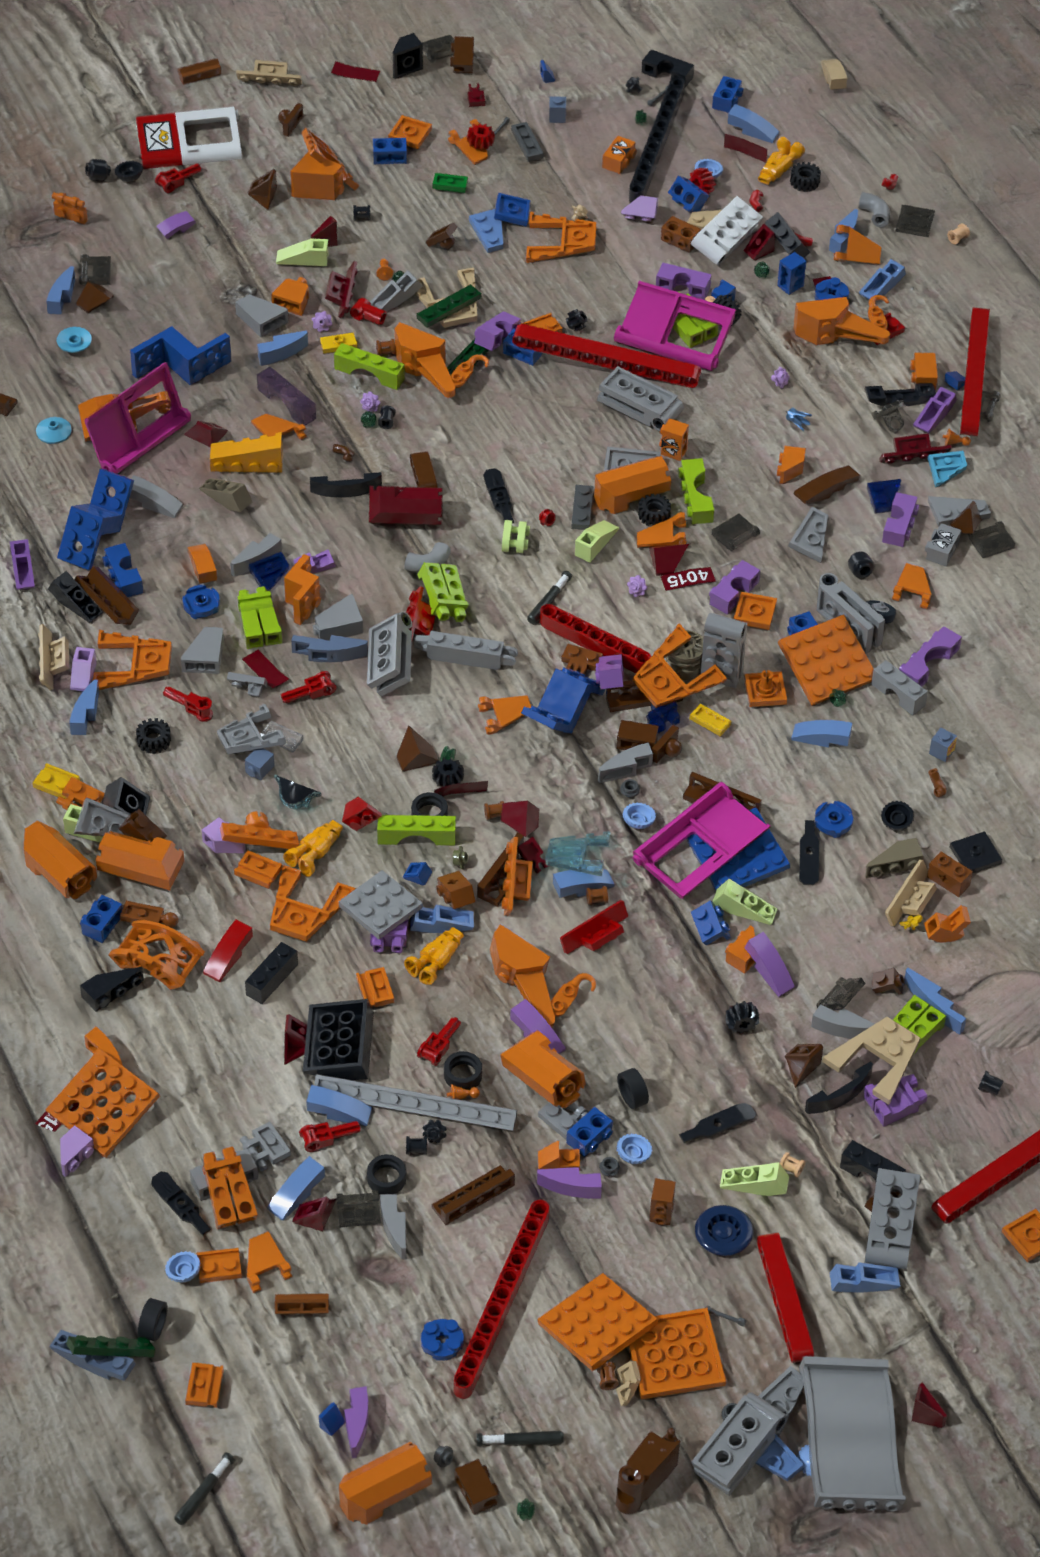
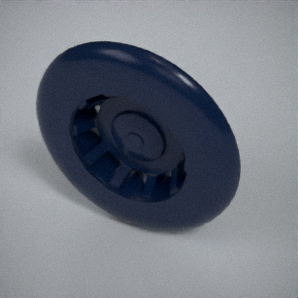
M718 1205L708 1208L698 1217L695 1224V1236L700 1245L707 1251L716 1255L729 1256L737 1254L748 1247L753 1238V1225L749 1217L740 1209L728 1205Z

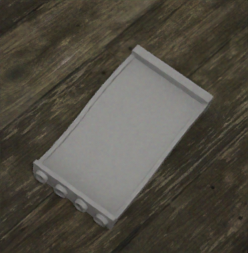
M803 1357L799 1366V1372L803 1378L806 1397L810 1468L815 1495L814 1507H822L823 1509L844 1508L845 1510L865 1509L867 1511L883 1509L890 1512L901 1510L906 1497L902 1493L898 1470L895 1418L888 1375V1360Z

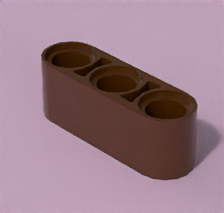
M428 451L411 453L410 463L417 487L438 488Z

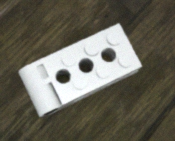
M736 196L694 237L691 245L715 265L719 266L757 229L758 223L762 220L763 216Z

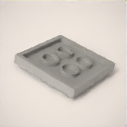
M382 870L339 901V907L377 939H381L421 910L423 903Z

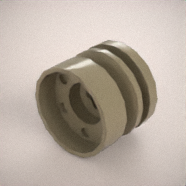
M686 630L691 636V640L668 655L665 661L676 673L680 672L682 680H692L701 674L703 637L695 631Z

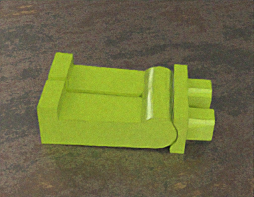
M678 314L673 325V329L689 348L718 336V324L685 314Z
M424 562L417 575L419 580H423L432 608L431 614L437 615L439 621H446L449 617H454L456 622H463L469 605L465 601L457 566Z
M265 586L258 587L256 593L249 594V590L246 589L240 590L239 596H237L238 609L241 614L246 648L263 647V637L266 646L281 644L282 630L274 611L271 592L267 591ZM277 635V638L270 640L268 636ZM259 638L255 643L249 641V639Z
M914 995L895 1016L893 1021L920 1037L916 1053L936 1031L944 1028L946 1015L933 1006L929 1007L927 1002ZM916 1003L920 1004L922 1008L917 1007Z

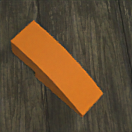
M201 544L187 547L199 584L217 581V570L207 545Z
M94 1027L84 1036L86 1048L93 1055L100 1048L122 1065L114 1045L99 1028Z

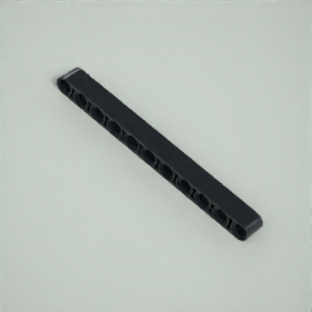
M680 76L671 78L629 186L630 203L639 196H646L684 96L685 80Z

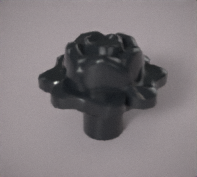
M631 77L627 81L625 86L628 93L634 90L639 93L642 90V87L639 86L640 78Z
M429 1120L428 1124L423 1126L424 1132L422 1135L427 1137L430 1143L433 1141L440 1143L441 1139L447 1136L445 1132L447 1127L442 1125L440 1120L435 1122L434 1120Z

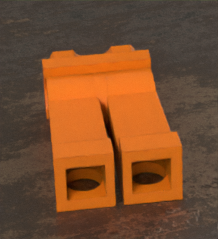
M234 1147L222 1150L224 1160L217 1161L215 1152L203 1155L204 1165L202 1171L206 1178L217 1230L233 1226L236 1222L241 1224L253 1221L258 1217L241 1164V1157L237 1156Z

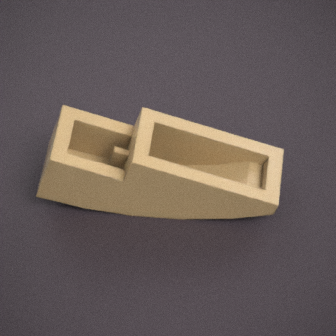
M838 59L821 60L826 83L829 84L830 90L845 89L847 86V76L841 62Z

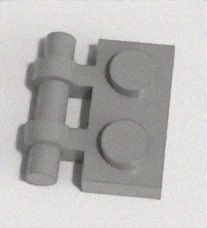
M549 1102L538 1111V1117L566 1140L567 1131L587 1114V1109L577 1105L575 1102L567 1108H562L559 1105L556 1107ZM569 1108L574 1112V1114L570 1115L565 1110Z
M271 1122L252 1130L254 1138L249 1140L247 1136H243L240 1139L243 1150L248 1148L260 1171L267 1169L268 1166L265 1163L267 1159L272 1164H275L291 1156L290 1149ZM258 1146H260L263 1150L260 1153H258L255 1149Z

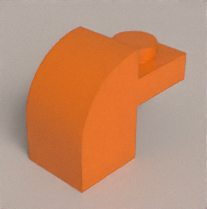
M960 905L949 916L936 912L924 925L928 939L943 943L956 941L964 937L963 929L971 921L967 907Z

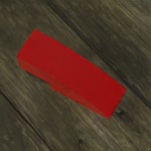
M235 919L213 951L203 970V974L220 982L242 956L243 948L252 939V927Z

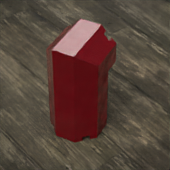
M370 486L369 523L442 525V520L438 519L442 517L443 495H439V492H443V488L402 487V490H400V486H378L377 489H374V486Z

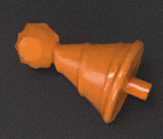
M381 259V267L376 272L380 280H389L393 276V270L388 266L389 262L386 259Z
M948 429L947 434L942 436V438H945V445L962 442L963 445L968 446L971 443V439L968 436L962 438L951 429Z
M451 1084V1092L447 1093V1097L459 1100L469 1095L472 1098H477L480 1095L477 1087L466 1090Z

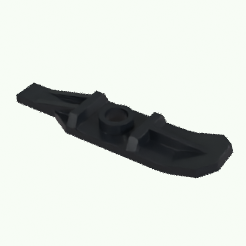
M496 468L488 469L484 472L483 478L494 509L501 513L504 522L505 520H511L513 524L514 520L510 511L512 502L504 484L501 471Z
M805 820V833L800 839L799 881L803 885H815L819 881V839L815 835V820Z
M746 1103L737 1104L700 1120L695 1128L679 1134L683 1143L701 1137L710 1138L741 1123L754 1120L756 1113L751 1105ZM720 1123L721 1126L717 1127L714 1124Z
M160 1171L152 1177L151 1186L182 1221L191 1223L202 1236L211 1230L199 1215L198 1206L177 1185L168 1172ZM179 1201L185 1202L183 1205L178 1204Z

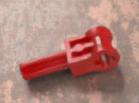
M196 163L179 172L175 168L167 172H160L155 178V183L158 186H162L166 193H171L176 188L184 185V179L201 172L202 168L199 163Z
M321 671L315 676L304 679V686L282 693L281 699L283 703H288L310 695L313 700L321 696L333 694L337 687L331 681L330 673L328 671Z
M165 687L163 695L184 705L186 712L196 716L199 721L206 722L212 719V701L210 698L201 697L192 692L186 695L172 687Z
M451 1018L439 1034L432 1032L419 1047L417 1057L420 1059L425 1058L432 1065L437 1066L450 1048L449 1039L461 1025L458 1018Z
M357 1121L329 1127L328 1122L302 1127L299 1130V1135L304 1139L305 1151L314 1152L320 1148L332 1146L335 1138L359 1133L361 1129Z

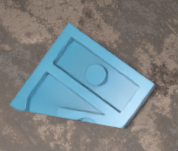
M964 451L928 455L935 487L942 485L967 468Z

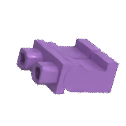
M410 918L381 939H377L370 933V943L373 951L382 952L384 951V946L391 947L394 953H402L403 948L407 944Z
M914 1074L905 1077L902 1076L889 1105L872 1094L873 1089L876 1087L873 1084L865 1086L864 1098L884 1127L911 1113L918 1112L919 1105L927 1101V1094L923 1089L916 1092L913 1091V1088L918 1086V1082Z

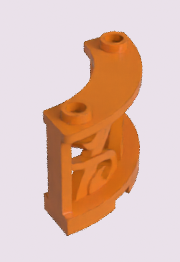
M147 920L133 921L131 924L133 928L117 949H112L109 957L121 969L142 967L151 971L150 975L161 981L170 990L182 987L188 974L205 953L200 944L161 923ZM164 940L170 955L162 953L154 957L150 956L146 944ZM188 954L191 957V959L188 963H185L182 960L187 959ZM178 966L183 968L180 974L177 973Z

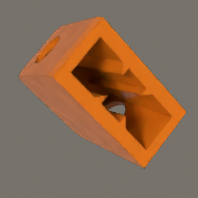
M299 277L297 281L289 278L285 279L272 292V303L285 307L290 313L302 316L309 299L307 280L303 277Z

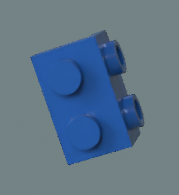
M710 900L691 911L702 943L708 945L722 936L727 940L731 938L728 932L730 927L723 919L724 912L719 905L716 906Z

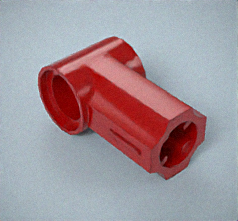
M360 298L350 309V314L354 319L362 320L364 318L378 325H382L387 316L386 311L372 306L366 298Z

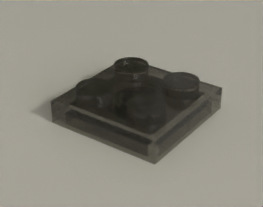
M902 204L896 232L929 238L935 210Z

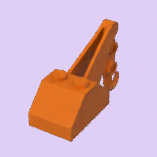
M882 295L871 297L868 310L869 321L848 311L849 303L847 297L799 302L795 306L793 328L797 336L815 345L834 343L838 337L886 344L889 342L890 332L887 330L888 324L883 310L876 305L875 301L883 300L887 304L889 301Z
M401 322L394 328L395 355L398 362L405 364V372L415 376L423 375L447 398L454 397L455 388L463 386L473 373L476 361H484L485 367L489 365V360L484 355H473L468 361L459 364L450 376L446 367L444 339Z
M162 391L139 397L130 403L128 410L136 432H138L136 419L154 409L161 414H165L171 408V400L168 392ZM119 394L97 396L78 405L85 441H91L85 425V419Z
M501 924L494 932L490 953L495 975L503 983H508L511 986L516 985L523 998L543 1016L551 1028L554 1026L555 1017L564 1015L577 997L581 981H590L592 984L591 991L595 990V978L588 973H581L574 977L573 980L562 985L553 999L550 1000L544 977L550 956Z

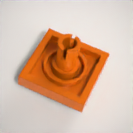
M764 670L762 673L744 675L749 707L787 705L782 671L771 672L767 670L766 672Z

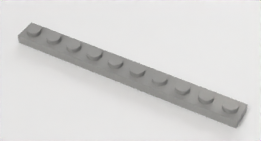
M316 1074L314 1086L343 1093L367 1105L512 1131L515 1127L517 1110L319 1074Z

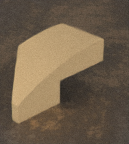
M629 1361L616 1369L621 1385L616 1391L621 1406L629 1404L640 1383L637 1361Z

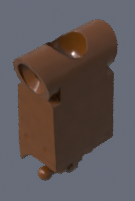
M669 1428L663 1438L650 1431L627 1460L626 1466L619 1470L616 1506L621 1513L633 1514L637 1512L642 1502L655 1492L678 1465L681 1440L677 1439L674 1428Z

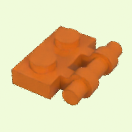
M53 192L52 199H55L53 202L55 216L85 224L88 221L87 208L84 207L85 201L75 196L73 198L66 196L62 192Z
M71 777L62 791V795L67 798L59 796L56 803L61 805L63 809L68 810L70 804L79 806L73 803V801L83 805L86 798L102 803L105 793Z

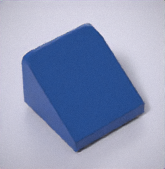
M541 60L540 74L543 82H555L556 79L552 70L544 60Z
M957 371L947 372L944 382L959 390L965 385V377Z
M426 862L410 863L403 878L420 885H425L432 874V870Z
M334 1402L319 1415V1428L330 1436L345 1423L341 1412Z

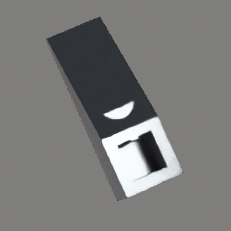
M67 571L57 577L48 588L61 604L88 623L103 613Z
M136 967L97 974L80 985L81 997L97 1012L101 1008L108 1006L116 998L122 997L128 990L140 985L144 981L143 968Z

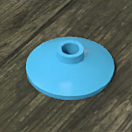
M81 327L66 328L57 336L58 347L70 353L81 352L87 349L92 341L89 331Z
M60 417L46 418L36 428L37 437L49 444L61 443L67 440L72 433L71 424L66 419Z

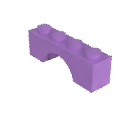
M943 626L939 631H935L928 642H924L917 653L914 652L906 664L903 663L899 670L922 687L928 681L929 668L926 666V663L937 658L949 660L960 649L962 637Z

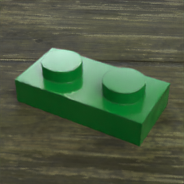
M435 173L432 189L465 193L468 177Z

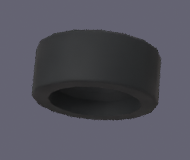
M422 793L412 802L411 815L424 816L418 810L423 806L432 805L441 810L436 816H448L447 801L437 793Z
M459 1051L450 1055L444 1063V1079L447 1085L451 1087V1084L466 1090L477 1087L482 1080V1063L480 1058L468 1051ZM460 1064H467L475 1069V1074L468 1078H458L451 1073V1069Z
M631 1068L619 1073L617 1076L618 1087L628 1107L636 1109L648 1104V1089L639 1071Z
M388 1154L377 1156L371 1160L367 1167L369 1187L379 1195L396 1194L401 1191L406 1184V1167L404 1162L400 1158ZM385 1167L393 1168L399 1173V1177L389 1183L378 1181L374 1175L376 1171Z
M149 1298L146 1301L138 1324L139 1337L156 1341L160 1337L167 1317V1302Z

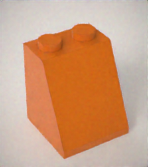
M307 152L290 171L292 197L335 200L344 191L343 165L326 159L321 164Z

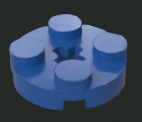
M837 277L823 280L816 285L815 300L847 297L848 300L849 298L848 287Z
M196 585L186 591V595L183 596V608L193 619L207 617L219 611L220 598L214 588L211 590L206 588V585Z
M834 801V803L830 804L825 802L816 809L815 827L824 834L831 835L833 838H839L852 828L853 815L848 805L839 801ZM838 817L837 820H831L830 818Z
M437 1319L424 1325L421 1333V1347L433 1359L439 1361L450 1360L463 1348V1331L455 1320ZM444 1336L447 1339H445V1343H441L437 1338Z

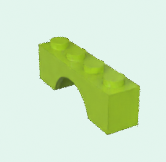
M343 343L340 344L334 353V369L348 374H351L355 369L368 370L379 379L381 385L398 390L405 380V364Z
M703 458L681 460V467L678 468V477L682 478L681 490L685 491L684 503L688 504L687 517H691L692 524L713 523L714 506L712 498L702 495L696 490L698 486L705 483Z
M382 815L378 819L377 824L378 845H397L405 837L423 836L432 840L435 845L455 846L456 816Z

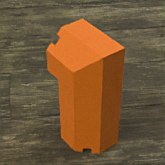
M656 456L596 474L594 500L600 510L604 511L607 509L609 513L616 514L628 510L629 504L632 501L639 500L642 497L645 498L646 495L650 497L651 494L656 495L670 491L671 478L666 476V471H669L668 466L662 456Z
M36 821L25 828L24 855L26 866L35 875L42 874L66 898L71 896L73 899H77L90 890L92 887L90 882L91 880L95 882L97 879L96 867L53 827Z
M109 831L105 833L99 844L98 850H101V856L97 855L96 866L99 871L170 890L185 861L184 851L180 848L177 850L174 848L176 845L174 842L156 837L151 842V840L145 841Z
M538 1030L530 1033L500 1054L502 1066L556 1107L559 1105L562 1108H567L574 1103L581 1095L578 1093L580 1087L584 1089L586 1085L584 1073L557 1053L555 1048L551 1050L548 1046L551 1043L550 1040Z
M408 1442L344 1475L339 1484L340 1507L348 1520H358L362 1524L367 1525L382 1517L385 1508L432 1485V1474L430 1470L425 1471V1466L428 1464L417 1445H412V1442Z

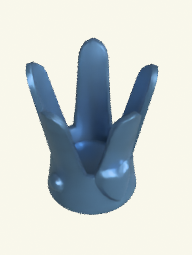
M794 407L786 411V419L796 424L802 431H804L801 427L802 423L810 425V422L803 417H811L812 414L800 412Z

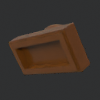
M297 103L292 111L284 109L279 112L278 120L283 125L284 136H290L303 119V104Z
M451 223L434 231L425 243L428 247L439 243L443 249L452 248L455 244L452 234L458 226L455 223Z
M671 726L652 747L653 762L658 763L665 754L669 757L680 755L682 745L678 741L679 727Z

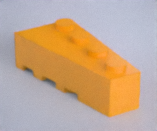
M282 432L270 437L261 435L258 439L250 440V437L243 438L239 442L230 440L211 444V472H282Z

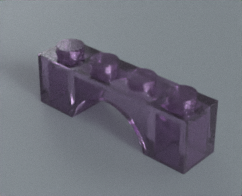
M268 367L257 374V390L268 399L274 395L280 398L288 408L291 418L298 424L306 426L316 419V404L272 367Z

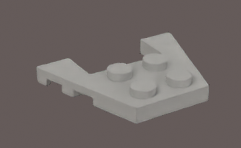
M266 704L259 706L260 710L255 713L252 711L247 713L245 719L239 722L235 720L217 730L218 738L227 754L286 744L281 730L263 736L257 730L255 723L271 718Z

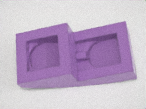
M187 211L167 218L156 227L166 239H169L179 230L184 233L196 221Z
M329 550L311 556L310 552L306 554L310 556L312 574L336 567ZM302 556L294 559V563L296 564Z

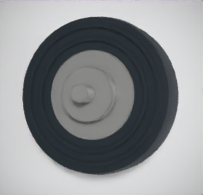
M877 600L866 602L878 614L883 616L885 624L894 621L896 609L893 606Z

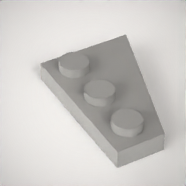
M607 447L604 471L660 456V452Z
M928 496V503L938 527L941 523L950 525L972 501L976 503L982 520L989 519L991 515L985 500Z
M811 507L789 542L788 547L821 563L828 514Z
M86 798L83 802L74 834L104 836L109 831L123 834L118 828L129 815Z
M790 1366L758 1397L786 1414L788 1421L804 1389L802 1375ZM782 1430L776 1434L778 1437L780 1436Z

